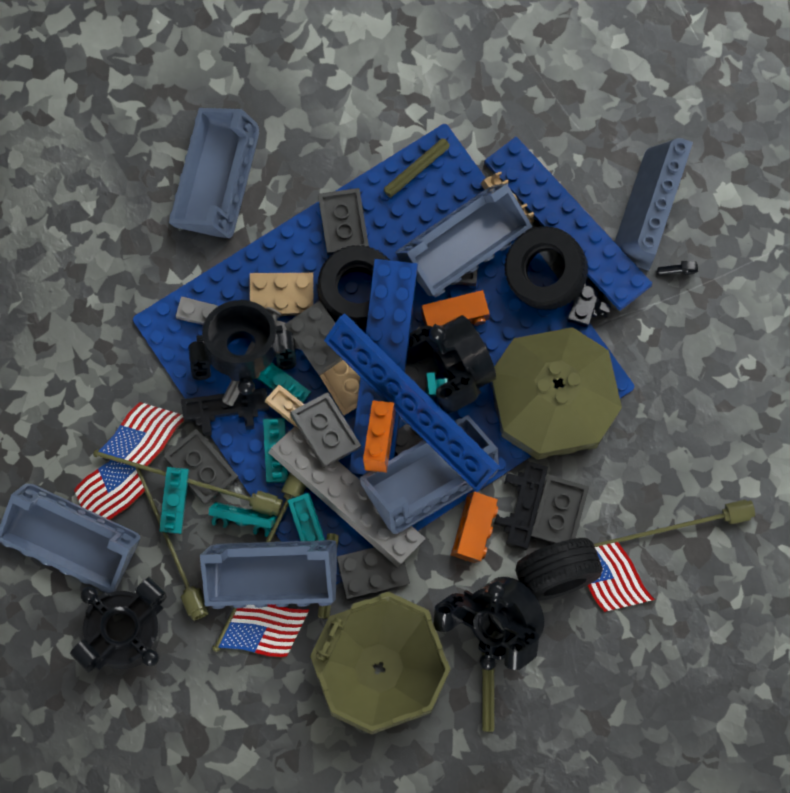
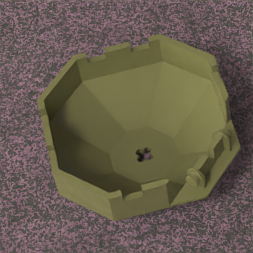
M573 327L514 338L495 365L496 380L490 382L495 410L500 424L501 437L537 460L557 454L560 456L575 453L583 449H596L622 409L609 350ZM559 378L562 379L564 387L555 389V383L552 381H558Z
M389 591L372 599L354 603L351 609L329 616L310 655L331 716L371 735L430 714L451 670L429 610ZM379 663H383V668L386 669L385 672H380L379 675L376 674V669L373 668L374 664L379 665Z

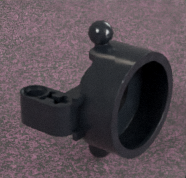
M247 300L229 301L216 307L207 316L203 325L202 335L196 336L197 341L190 343L188 346L193 379L206 380L210 378V365H212L217 371L228 375L232 381H240L238 390L243 395L252 394L255 389V384L252 380L258 378L261 371L266 369L275 357L279 369L288 370L296 366L292 332L283 330L282 325L276 326L273 316L266 308L258 303ZM239 338L249 339L255 343L254 349L243 356L232 354L228 350V346L232 341Z
M460 315L441 326L436 324L433 327L423 326L410 333L406 364L416 363L429 355L435 359L439 370L448 381L436 390L439 406L446 413L455 412L474 402L478 398V394L481 393L479 388L496 380V371L490 354L477 330L465 316Z
M147 577L139 584L135 590L136 593L114 591L110 593L105 592L98 596L97 590L93 587H86L82 590L81 600L86 604H90L85 612L83 622L84 639L71 650L70 654L88 673L95 667L98 670H101L104 666L114 669H130L142 663L146 666H154L158 663L159 654L155 649L160 638V625L157 615L164 609L161 604L167 598V595L151 577ZM124 614L133 619L135 624L134 633L125 641H114L107 635V623L113 616Z
M498 577L477 590L474 594L465 590L464 595L459 593L451 594L435 606L433 625L435 630L439 632L451 631L460 623L470 627L476 638L480 641L478 649L484 653L480 658V666L484 670H493L497 660L504 658V665L507 668L519 670L537 657L539 638L544 630V614L538 599L526 585L514 578ZM492 615L499 620L503 630L497 625Z

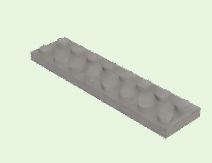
M296 426L268 452L396 567H399L426 539L412 526L398 534H393L361 486V481L339 461L323 468Z

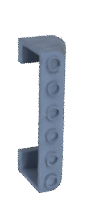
M199 108L195 118L193 133L190 137L188 152L185 156L183 171L180 175L178 190L175 194L173 209L170 213L169 223L175 228L220 238H231L233 236L259 137L258 124L242 109Z
M677 138L650 147L645 151L615 239V243L639 268L649 271L653 263L693 144L692 141Z
M498 184L490 186L399 248L395 253L401 262L418 264L416 281L429 296L437 297L446 291L445 287L460 282L462 275L465 273L470 274L479 268L478 264L482 261L487 262L493 259L495 252L498 250L503 251L512 245L511 241L521 236L522 233H526L533 226L508 184Z
M466 415L461 419L455 420L454 422L499 465L498 448L470 416ZM424 439L417 445L402 451L398 456L389 460L387 473L368 471L360 477L361 486L393 534L404 531L473 490Z
M24 484L11 494L0 524V542L2 545L15 548L25 556L34 557L44 565L53 566L65 575H72L84 584H91L103 593L117 590L141 538L138 533L33 484Z
M336 541L215 544L209 546L200 554L205 606H212L213 609H221L228 605H233L234 608H244L247 605H255L256 608L268 606V604H276V607L297 604V606L304 607L309 606L310 603L328 606L336 600Z

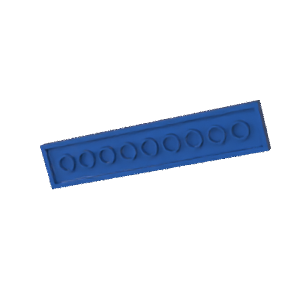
M517 136L484 160V164L493 174L502 172L499 178L502 181H509L508 186L512 193L517 196L522 205L527 204L525 209L529 213H534L533 217L541 226L559 228L570 234L578 242L587 258V276L619 311L652 286V282Z
M375 259L366 335L405 372L418 264ZM361 377L354 435L360 442L361 448L351 453L349 471L355 474H365L368 472L365 471L363 457L372 401L385 402ZM397 413L389 460L395 458L400 420V416Z
M345 313L339 317L324 341L385 402H394L395 412L478 492L500 466L400 366L381 350Z

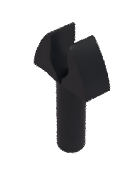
M681 261L679 265L658 267L657 271L659 275L684 273L686 276L697 273L698 264L696 261Z

